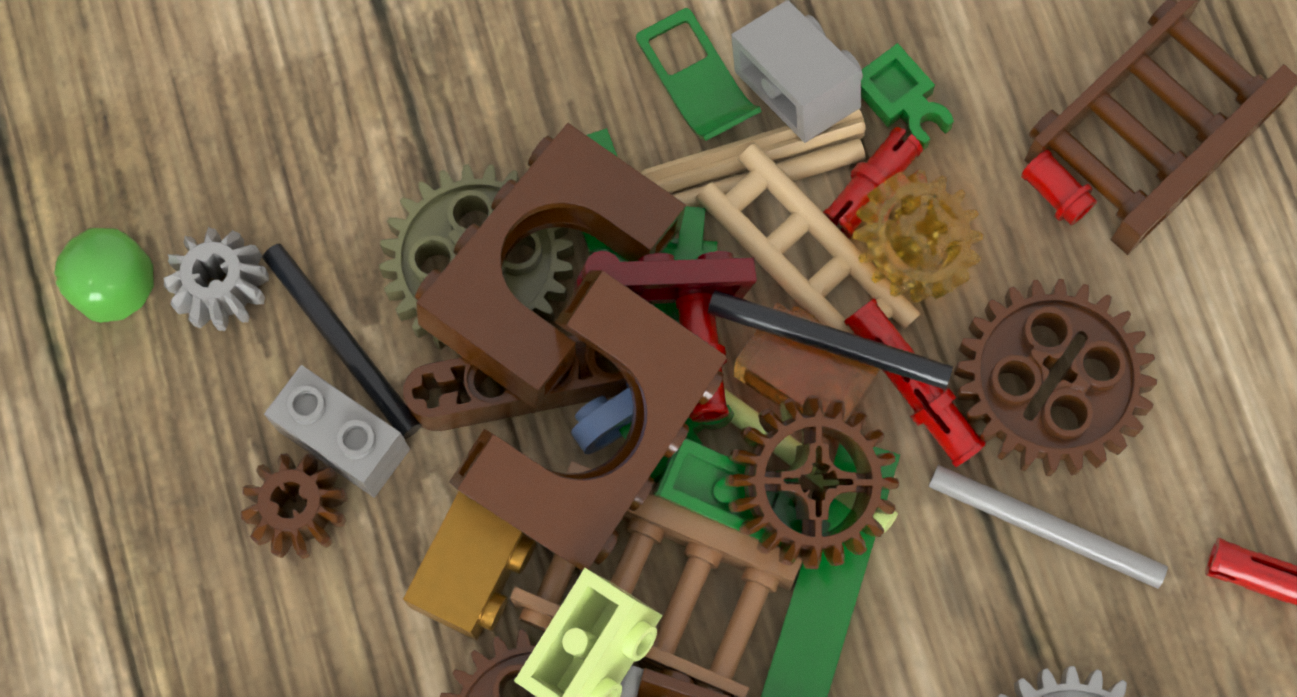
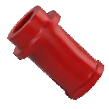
M1048 149L1034 158L1021 173V177L1028 181L1056 210L1054 217L1058 221L1065 219L1072 226L1080 221L1097 203V200L1091 195L1093 188L1089 184L1082 186L1053 157Z

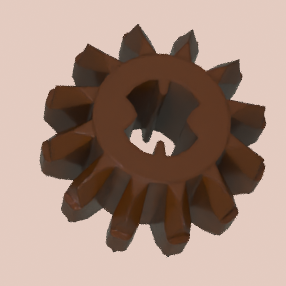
M281 454L278 459L279 471L273 473L264 464L258 465L256 472L264 481L261 487L255 485H245L243 487V495L256 504L242 510L241 519L247 524H257L250 535L257 545L260 546L271 541V553L276 557L283 558L293 544L297 555L304 559L310 556L311 546L309 540L314 537L325 548L331 546L333 540L324 528L327 524L335 527H343L345 525V516L331 508L342 505L348 500V496L343 488L332 487L338 478L337 473L332 467L328 466L317 471L318 461L313 455L306 454L296 468L289 454ZM299 494L307 505L300 514L293 509L294 517L290 518L283 510V506L289 498L295 503V495Z

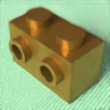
M458 491L403 600L412 610L477 641L483 628L492 631L500 620L508 601V597L501 594L512 571L519 575L524 571L533 554L536 541Z

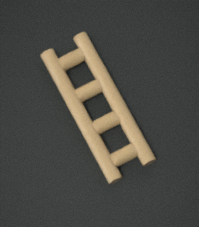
M755 142L738 157V160L750 172L731 190L724 194L713 182H710L695 197L815 322L854 334L850 327L846 326L843 322L845 318L825 298L849 274L872 298L876 299L878 306L888 319L892 317L903 330L921 314ZM765 189L791 213L767 237L742 213ZM807 232L832 256L809 280L783 255ZM853 360L861 370L867 366V364Z

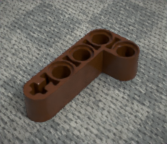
M570 335L568 337L576 342L574 363L569 368L568 378L554 387L537 410L508 389L497 397L481 395L478 392L479 386L489 376L463 357L429 363L415 368L407 376L403 385V397L412 416L422 425V428L430 431H446L590 402L600 396H605L606 398L615 397L628 387L626 386L627 381L621 372L607 373L597 366L598 360L603 356L574 335ZM464 382L471 400L470 402H462L460 398L462 394L457 383ZM439 388L442 393L439 396L440 406L429 408L426 403L430 396L429 390Z

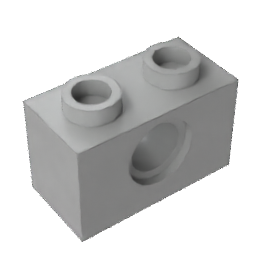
M303 365L298 368L264 413L278 432L327 466L332 467L334 471L373 498L376 497L410 450L401 432Z

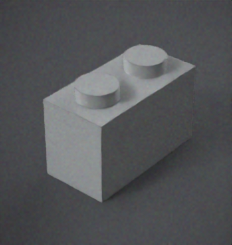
M786 0L731 34L734 69L737 75L804 143L861 108V80L863 74L859 63L849 51H840L825 36L821 25L813 16H804L789 0Z

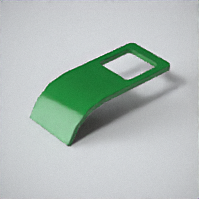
M684 8L636 34L638 45L680 114L700 139L707 141L762 112L760 106L750 102L738 87L689 8ZM683 23H687L705 50L707 57L673 75H669L650 46L649 41Z

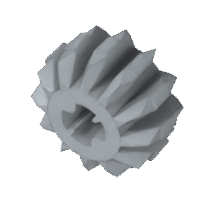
M208 227L204 243L198 244L194 238L185 236L183 243L188 250L185 256L168 254V263L177 272L163 278L165 288L170 293L175 294L171 299V306L178 314L189 313V321L197 328H202L211 319L217 330L226 331L229 324V316L233 314L241 322L248 323L250 316L245 309V305L247 303L255 305L264 304L265 296L257 286L269 281V273L266 268L258 265L262 258L258 248L255 245L244 246V239L240 233L233 230L222 240L216 229ZM224 273L227 275L223 282L213 280L208 286L207 282L211 277L220 279Z

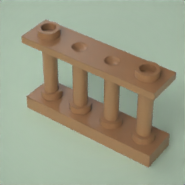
M571 461L566 473L585 472L591 470V468ZM649 493L638 509L635 511L628 509L621 519L629 523L626 530L631 535L610 582L632 595L653 544L660 545L663 537L685 546L686 549L683 554L688 560L657 629L655 642L649 652L639 661L659 670H674L690 677L695 685L731 697H746L750 687L732 679L768 593L775 594L778 586L788 591L791 590L800 569L802 558L798 556L792 565L781 564L779 562L780 548L776 547L768 554L761 553L757 550L758 539L749 535H743L735 529ZM554 554L536 595L515 586L510 599L514 607L522 610L518 619L544 632L561 607L559 605L576 567L557 554ZM720 562L744 571L741 580L745 582V586L708 670L674 654L710 569H718Z

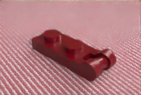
M598 251L588 257L575 281L574 291L577 290L589 270H603L650 304L676 303L678 298L692 293H708L713 295L714 290L743 299L756 283L757 277L754 257L734 258L733 253L727 251L705 253L692 260H675L672 254L654 253L642 256L638 261L620 262L614 254L608 251Z

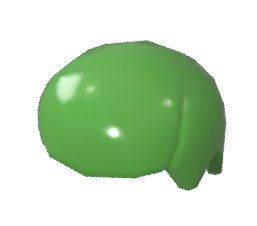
M88 228L70 239L56 260L54 275L57 278L56 285L60 293L71 305L92 321L101 323L125 319L144 305L154 287L153 264L150 257L134 239L116 228Z

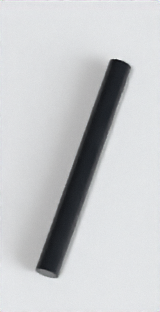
M276 244L270 247L262 256L266 264L393 428L401 432L404 439L414 435L422 425L412 416L402 398L283 245Z
M717 290L713 292L707 311L708 314L946 390L953 369L952 365Z

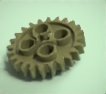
M469 164L463 166L461 181L453 182L450 175L445 170L440 171V188L433 190L428 184L421 181L418 183L423 199L419 203L404 197L400 200L407 218L406 220L388 218V226L391 232L398 238L380 241L383 253L394 259L379 264V269L383 278L394 280L384 290L389 301L402 300L395 309L401 321L417 316L416 302L418 300L415 299V295L419 286L428 275L421 271L424 261L435 255H443L449 258L451 262L456 256L453 252L454 247L466 230V228L458 225L461 218L466 213L472 211L483 212L489 217L494 211L491 209L492 202L502 186L510 179L516 182L519 181L517 171L513 170L503 182L497 181L494 165L489 164L483 178L475 179ZM564 227L543 229L528 235L517 243L516 246L526 245L535 251L533 256L527 262L521 264H512L505 260L502 267L504 280L512 294L528 309L544 320L551 322L555 319V315L548 300L566 301L567 299L566 288L556 280H568L574 276L573 265L562 261V259L574 255L573 242L560 239L569 232V229ZM416 317L412 329L415 335L421 338L428 332L418 325V318ZM436 337L433 338L437 349L442 350L446 346Z

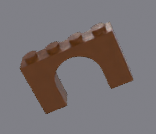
M569 123L564 126L554 139L548 135L539 142L529 158L528 165L530 168L518 182L510 179L502 186L491 205V209L494 211L481 226L473 223L464 231L454 247L453 252L456 256L443 271L437 268L431 271L423 280L415 295V299L418 300L416 306L419 326L535 410L538 409L573 365L576 342L524 306L509 290L502 274V267L510 251L517 243L532 233L548 228L564 227L590 234L629 262L638 261L642 256L663 252L681 229L686 204Z
M589 270L555 323L609 359L626 379L632 395L633 417L629 433L623 445L608 461L594 469L579 473H560L544 468L493 433L484 429L449 481L457 490L581 571L584 568L589 570L593 562L597 565L601 564L609 556L619 537V533L615 531V528L628 509L635 511L649 495L654 484V479L649 476L663 455L669 458L679 449L689 430V426L684 424L697 403L703 405L715 394L724 376L719 370L727 359V356L603 270Z

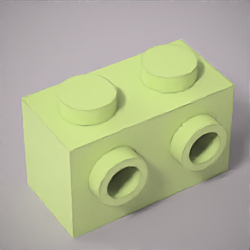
M584 568L514 682L536 697H620L622 693V685L620 683L633 662L641 660L653 646L657 636V629L655 627L663 615L614 583Z

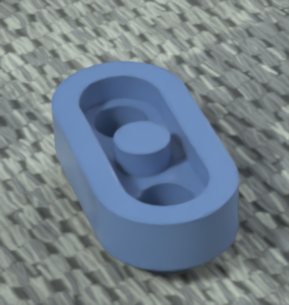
M628 383L626 384L628 387L626 390L609 401L605 396H600L587 403L575 414L578 423L572 429L571 434L585 454L597 452L622 437L619 429L632 421L633 401Z

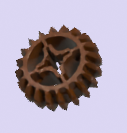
M817 395L806 397L803 404V413H801L798 404L793 398L783 400L780 403L782 421L770 409L763 410L758 414L759 422L766 432L765 434L750 426L745 427L741 431L740 435L743 440L753 447L752 452L740 449L730 452L729 459L746 467L744 475L734 474L728 475L725 478L726 486H744L745 492L744 498L734 499L729 502V509L731 512L750 509L753 516L745 520L739 527V530L743 535H751L761 528L765 530L757 545V550L761 553L768 554L776 548L779 542H782L779 552V562L781 564L792 565L801 550L804 567L806 569H818L823 550L830 565H842L845 557L843 544L855 555H862L866 552V544L860 531L872 537H881L884 533V528L873 518L875 512L886 515L894 513L895 505L880 497L882 490L897 489L899 487V480L894 477L882 478L881 466L891 465L895 462L896 457L892 452L875 454L873 447L881 443L885 437L882 430H873L864 436L860 433L867 420V415L864 412H855L848 417L845 423L843 422L845 414L844 401L839 399L831 401L823 416L822 402ZM802 430V445L796 446V457L791 467L785 471L765 472L768 460L776 446L791 433ZM823 433L833 437L847 450L854 462L856 472L842 471L833 464L829 455V444L822 442ZM814 466L817 468L814 475L822 474L823 480L839 481V485L823 486V489L814 490L812 499L807 496L811 489L802 490L800 484H786L784 479L801 478V475L810 474ZM766 491L784 493L792 500L795 505L796 520L802 521V534L786 526L776 516L768 502ZM841 493H857L854 505L847 517L838 526L822 534V520H828L829 507L833 499Z

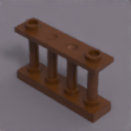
M1166 0L1148 20L1147 23L1152 27L1060 115L1053 109L1050 110L1038 121L1028 135L1034 141L1027 153L1025 162L1029 164L1047 149L1055 151L1118 209L1116 216L1122 222L1110 240L1127 255L1282 106L1297 87V75L1285 64L1268 80L1261 74L1254 77L1193 24L1189 19L1200 0H1180L1179 2L1176 0ZM1171 36L1237 94L1234 100L1240 107L1229 118L1221 112L1214 115L1150 58ZM1133 74L1198 132L1195 138L1201 145L1190 156H1187L1181 150L1175 154L1110 94ZM1092 111L1159 171L1155 177L1162 183L1149 195L1141 189L1135 193L1070 133Z

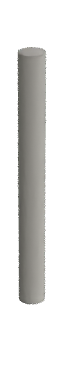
M937 465L928 487L1152 587L1158 589L1166 576L1168 566L941 465Z

